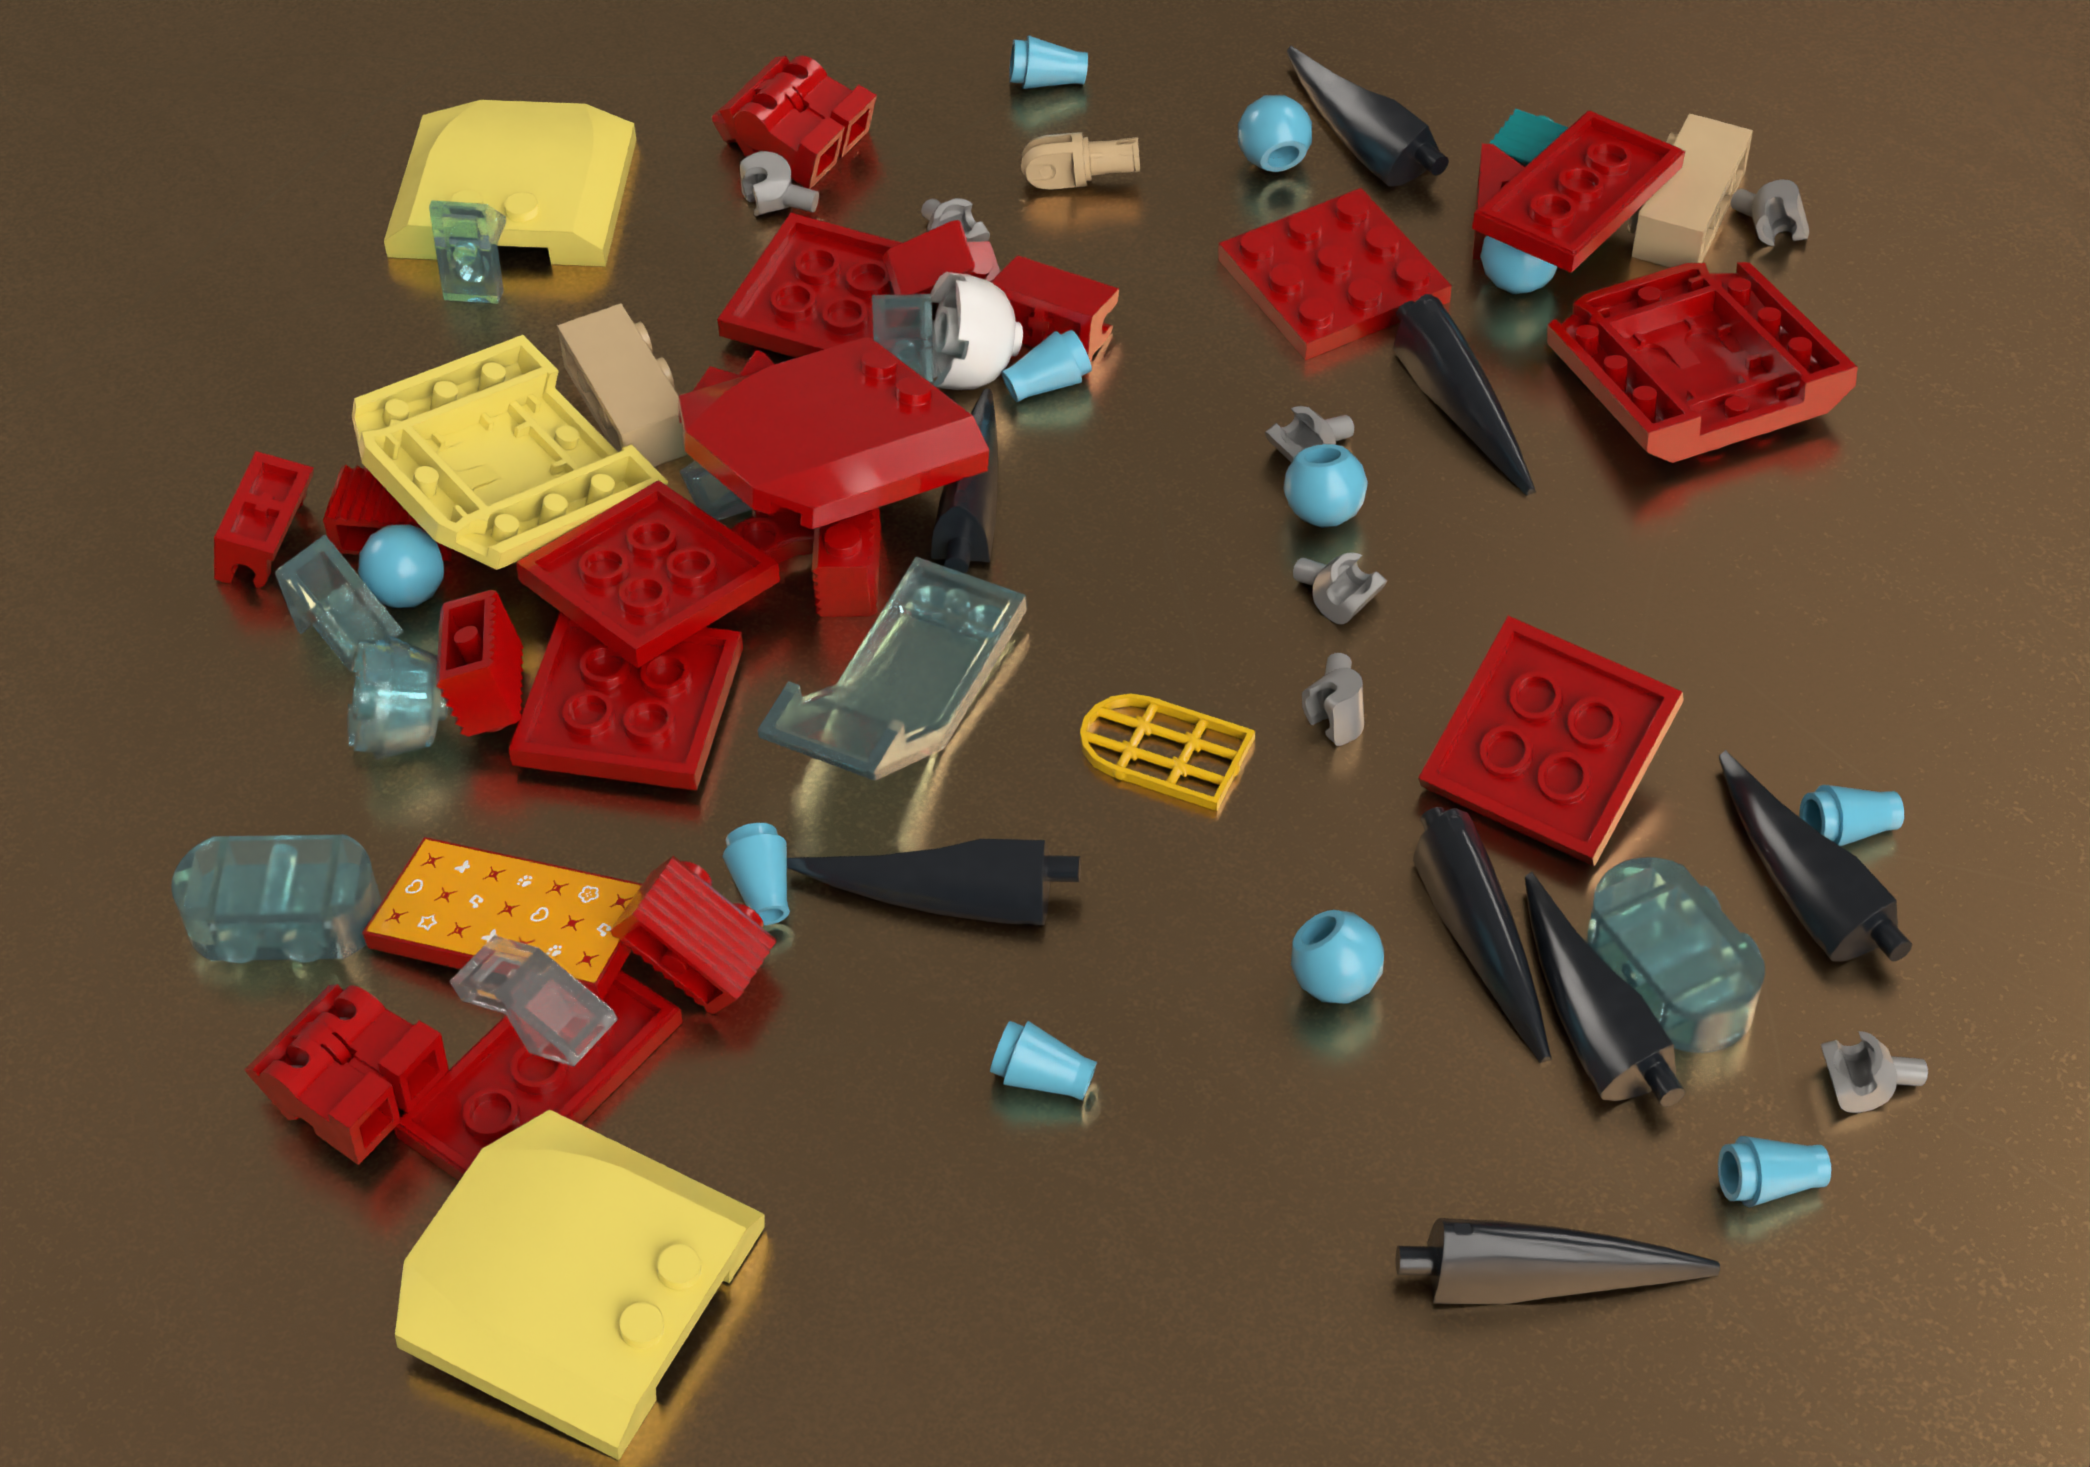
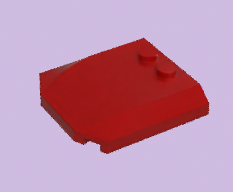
M1737 262L1736 273H1709L1705 263H1684L1586 293L1573 303V314L1561 324L1554 319L1547 327V344L1647 453L1671 463L1827 414L1856 386L1858 366L1750 262Z
M870 336L771 365L755 373L678 396L679 423H682L685 452L750 508L769 515L782 507L801 513L800 525L810 529H815L959 481L964 477H971L988 471L989 448L974 416Z

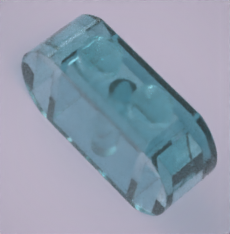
M347 835L214 836L196 845L182 858L175 869L171 885L176 907L193 948L208 960L228 961L231 963H246L251 960L313 962L318 959L347 958L367 945L362 932L382 903L368 853L360 843Z
M1642 857L1624 861L1608 870L1600 879L1594 893L1587 932L1588 945L1617 975L1642 995L1674 1044L1675 1049L1692 1053H1709L1728 1048L1741 1040L1753 1023L1765 976V963L1755 941L1748 934L1739 932L1722 912L1715 894L1708 887L1700 886L1689 871L1679 863L1662 858Z

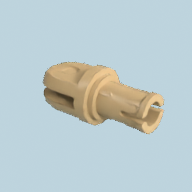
M1083 132L1033 138L1023 148L1020 160L1021 171L1028 183L1036 188L1048 190L1087 186V181L1092 180L1093 175L1140 172L1138 137L1089 142L1088 137H1083Z

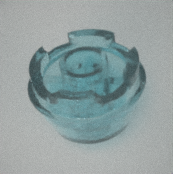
M385 634L383 640H358L351 667V672H356L352 705L348 704L347 709L349 746H354L353 751L374 753L376 760L430 747L436 735L438 720L445 721L448 707L445 706L446 698L441 697V689L436 687L437 655L389 634Z

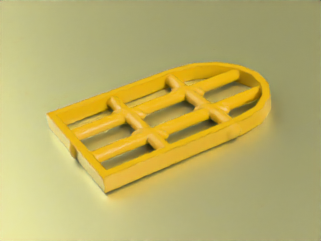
M1131 693L1111 696L1095 704L1084 716L1080 729L1083 755L1094 768L1118 780H1124L1214 811L1219 809L1234 778L1239 774L1240 766L1255 740V730L1158 698ZM1130 706L1146 709L1142 717L1137 715L1136 718L1113 711L1116 708ZM1156 712L1195 724L1196 726L1192 734L1190 732L1183 734L1153 724L1151 721ZM1098 717L1136 728L1129 742L1126 740L1119 742L1089 732L1090 726ZM1208 728L1242 739L1243 742L1239 750L1236 751L1200 738L1205 729ZM1144 734L1147 736L1154 734L1185 744L1179 758L1173 756L1172 759L1137 748ZM1089 742L1122 753L1118 762L1113 764L1098 756L1089 745ZM1200 750L1233 761L1225 776L1187 764L1193 751L1200 752ZM1138 758L1172 769L1167 780L1164 781L1128 769L1126 766L1130 759L1136 761ZM1180 775L1183 777L1190 775L1220 786L1213 797L1176 785Z

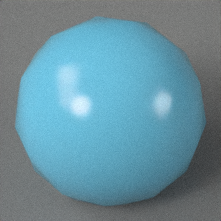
M1265 95L1247 106L1238 122V145L1249 162L1265 171L1279 172L1294 167L1303 160L1312 143V121L1301 104L1285 95Z
M1487 235L1484 239L1480 257L1485 274L1498 288L1509 293H1528L1540 289L1553 278L1557 270V266Z
M1322 444L1306 448L1294 457L1286 472L1283 489L1289 507L1304 522L1324 528L1338 526L1356 516L1365 500L1368 481L1363 465L1348 449L1334 444Z
M387 525L370 535L359 553L358 574L367 592L378 603L391 608L416 607L433 597L443 580L444 564L437 543L425 530L412 525Z
M1329 910L1317 914L1308 920L1293 938L1291 967L1296 980L1302 989L1321 1002L1348 1004L1368 994L1383 974L1384 947L1380 936L1372 925L1353 912Z

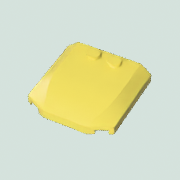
M477 100L424 114L384 238L387 258L442 260L444 243L548 248L550 262L553 265L606 267L637 140L634 123L588 104Z
M524 335L354 398L351 416L362 464L434 541L496 570L521 560L658 480L668 485V481L632 444L623 447L618 452L555 388L559 370Z
M548 1110L481 1149L405 1258L395 1329L397 1348L619 1461L657 1400L656 1387L722 1281L730 1284L765 1228V1214L573 1120Z

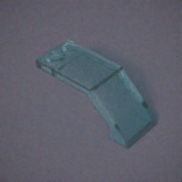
M915 557L835 685L802 697L800 685L788 681L757 730L759 738L874 781L945 749L1027 611L1026 595Z

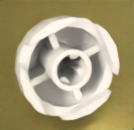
M945 272L941 275L934 285L928 301L939 303L935 321L924 319L922 331L924 373L927 379L938 377L932 384L936 388L952 390L977 389L994 381L1005 370L1011 356L1018 355L1023 340L1022 325L1020 322L1015 321L1014 309L1004 291L993 283L968 274Z

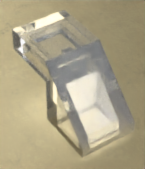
M495 935L450 980L461 1001L506 1014L529 1053L573 1067L618 1020L614 1011L540 948Z

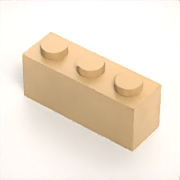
M1689 113L1679 134L1671 132L1666 143L1686 151L1682 168L1629 218L1627 232L1635 234L1632 257L1670 268L1684 263L1703 262L1731 203L1732 196L1737 191L1745 174L1753 130Z
M622 303L557 325L564 367L607 441L618 452L623 447L632 444L653 467L688 455L683 445L682 423H679L678 418L679 395L674 390L675 385L672 373L663 357L655 359L653 356L651 340L642 322L634 324Z

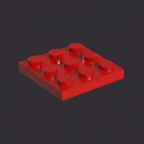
M1362 188L1227 239L1218 245V260L1305 361L1400 323L1396 316L1397 309L1408 301L1416 302L1421 296L1431 294L1437 297L1444 305L1449 303L1451 298L1452 285Z
M790 213L718 317L719 336L795 358L870 336L892 353L922 304L898 305L884 263V253L902 242Z
M659 480L516 562L518 578L522 584L636 668L643 666L780 582L779 563Z
M560 612L523 709L522 718L519 720L508 749L512 766L697 791L743 651L741 632L705 627L643 666L636 668Z
M1508 615L1420 773L1418 780L1421 787L1595 867L1684 701L1683 692Z

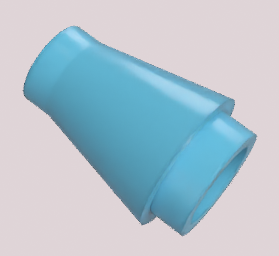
M1029 35L1026 40L1014 39L1010 56L1009 82L1021 83L1022 89L1064 84L1084 85L1087 75L1088 53L1074 51Z
M1073 330L1063 334L1054 331L1014 365L1003 370L1001 374L1012 398L1019 402L1030 396L1079 384L1082 382V376L1092 371V366L1082 342Z
M1821 785L1815 792L1804 795L1800 804L1799 817L1839 846H1844L1884 831L1898 830L1904 821V806L1901 797L1895 791L1877 792Z
M751 823L733 830L726 837L727 848L723 852V860L746 906L753 909L762 918L764 925L778 923L784 920L790 913L787 902L786 840L778 835L777 829L771 824Z
M1009 1021L996 1049L990 1072L1004 1077L1003 1085L1068 1095L1083 1101L1097 1062L1082 1056L1030 1021H1027L1025 1026Z
M1740 1136L1735 1144H1725L1721 1148L1718 1157V1177L1721 1189L1728 1200L1741 1201L1746 1207H1753L1810 1188L1826 1187L1831 1178V1162L1827 1150L1822 1145L1807 1146Z

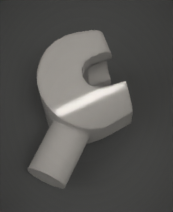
M762 151L746 157L740 163L741 192L748 202L756 201L755 216L788 207L812 213L816 210L819 192L793 185L791 183L790 166L782 156L773 152Z
M1782 179L1763 185L1757 194L1745 189H1738L1733 194L1731 199L1732 209L1752 217L1758 237L1762 242L1774 246L1776 234L1783 231L1792 233L1793 241L1808 239L1809 225L1798 186L1793 181Z
M955 198L940 203L936 199H930L922 206V216L929 221L927 232L950 221L960 220L968 242L988 241L990 233L983 222L976 223L971 213L973 204L967 200Z
M1297 406L1291 408L1294 413V419L1289 425L1280 427L1276 423L1265 432L1268 441L1292 462L1294 457L1306 448L1322 444L1336 445V441L1350 438L1354 433V424L1347 415L1324 420L1311 408Z
M1345 553L1332 559L1327 565L1307 558H1300L1294 566V579L1313 586L1312 595L1314 603L1320 612L1334 623H1347L1387 583V580L1377 571L1373 574H1366L1359 569L1357 561L1362 556L1361 554Z
M1343 653L1331 654L1327 658L1325 676L1302 692V708L1311 725H1314L1324 719H1329L1330 727L1325 731V734L1337 746L1355 740L1364 729L1362 677L1358 672L1351 669L1352 661L1349 656Z
M1858 1031L1862 1041L1854 1046H1844L1838 1040L1821 1044L1838 1103L1841 1109L1850 1113L1866 1112L1880 1107L1893 1096L1896 1085L1923 1086L1928 1077V1067L1924 1059L1891 1056L1889 1049L1867 1032Z

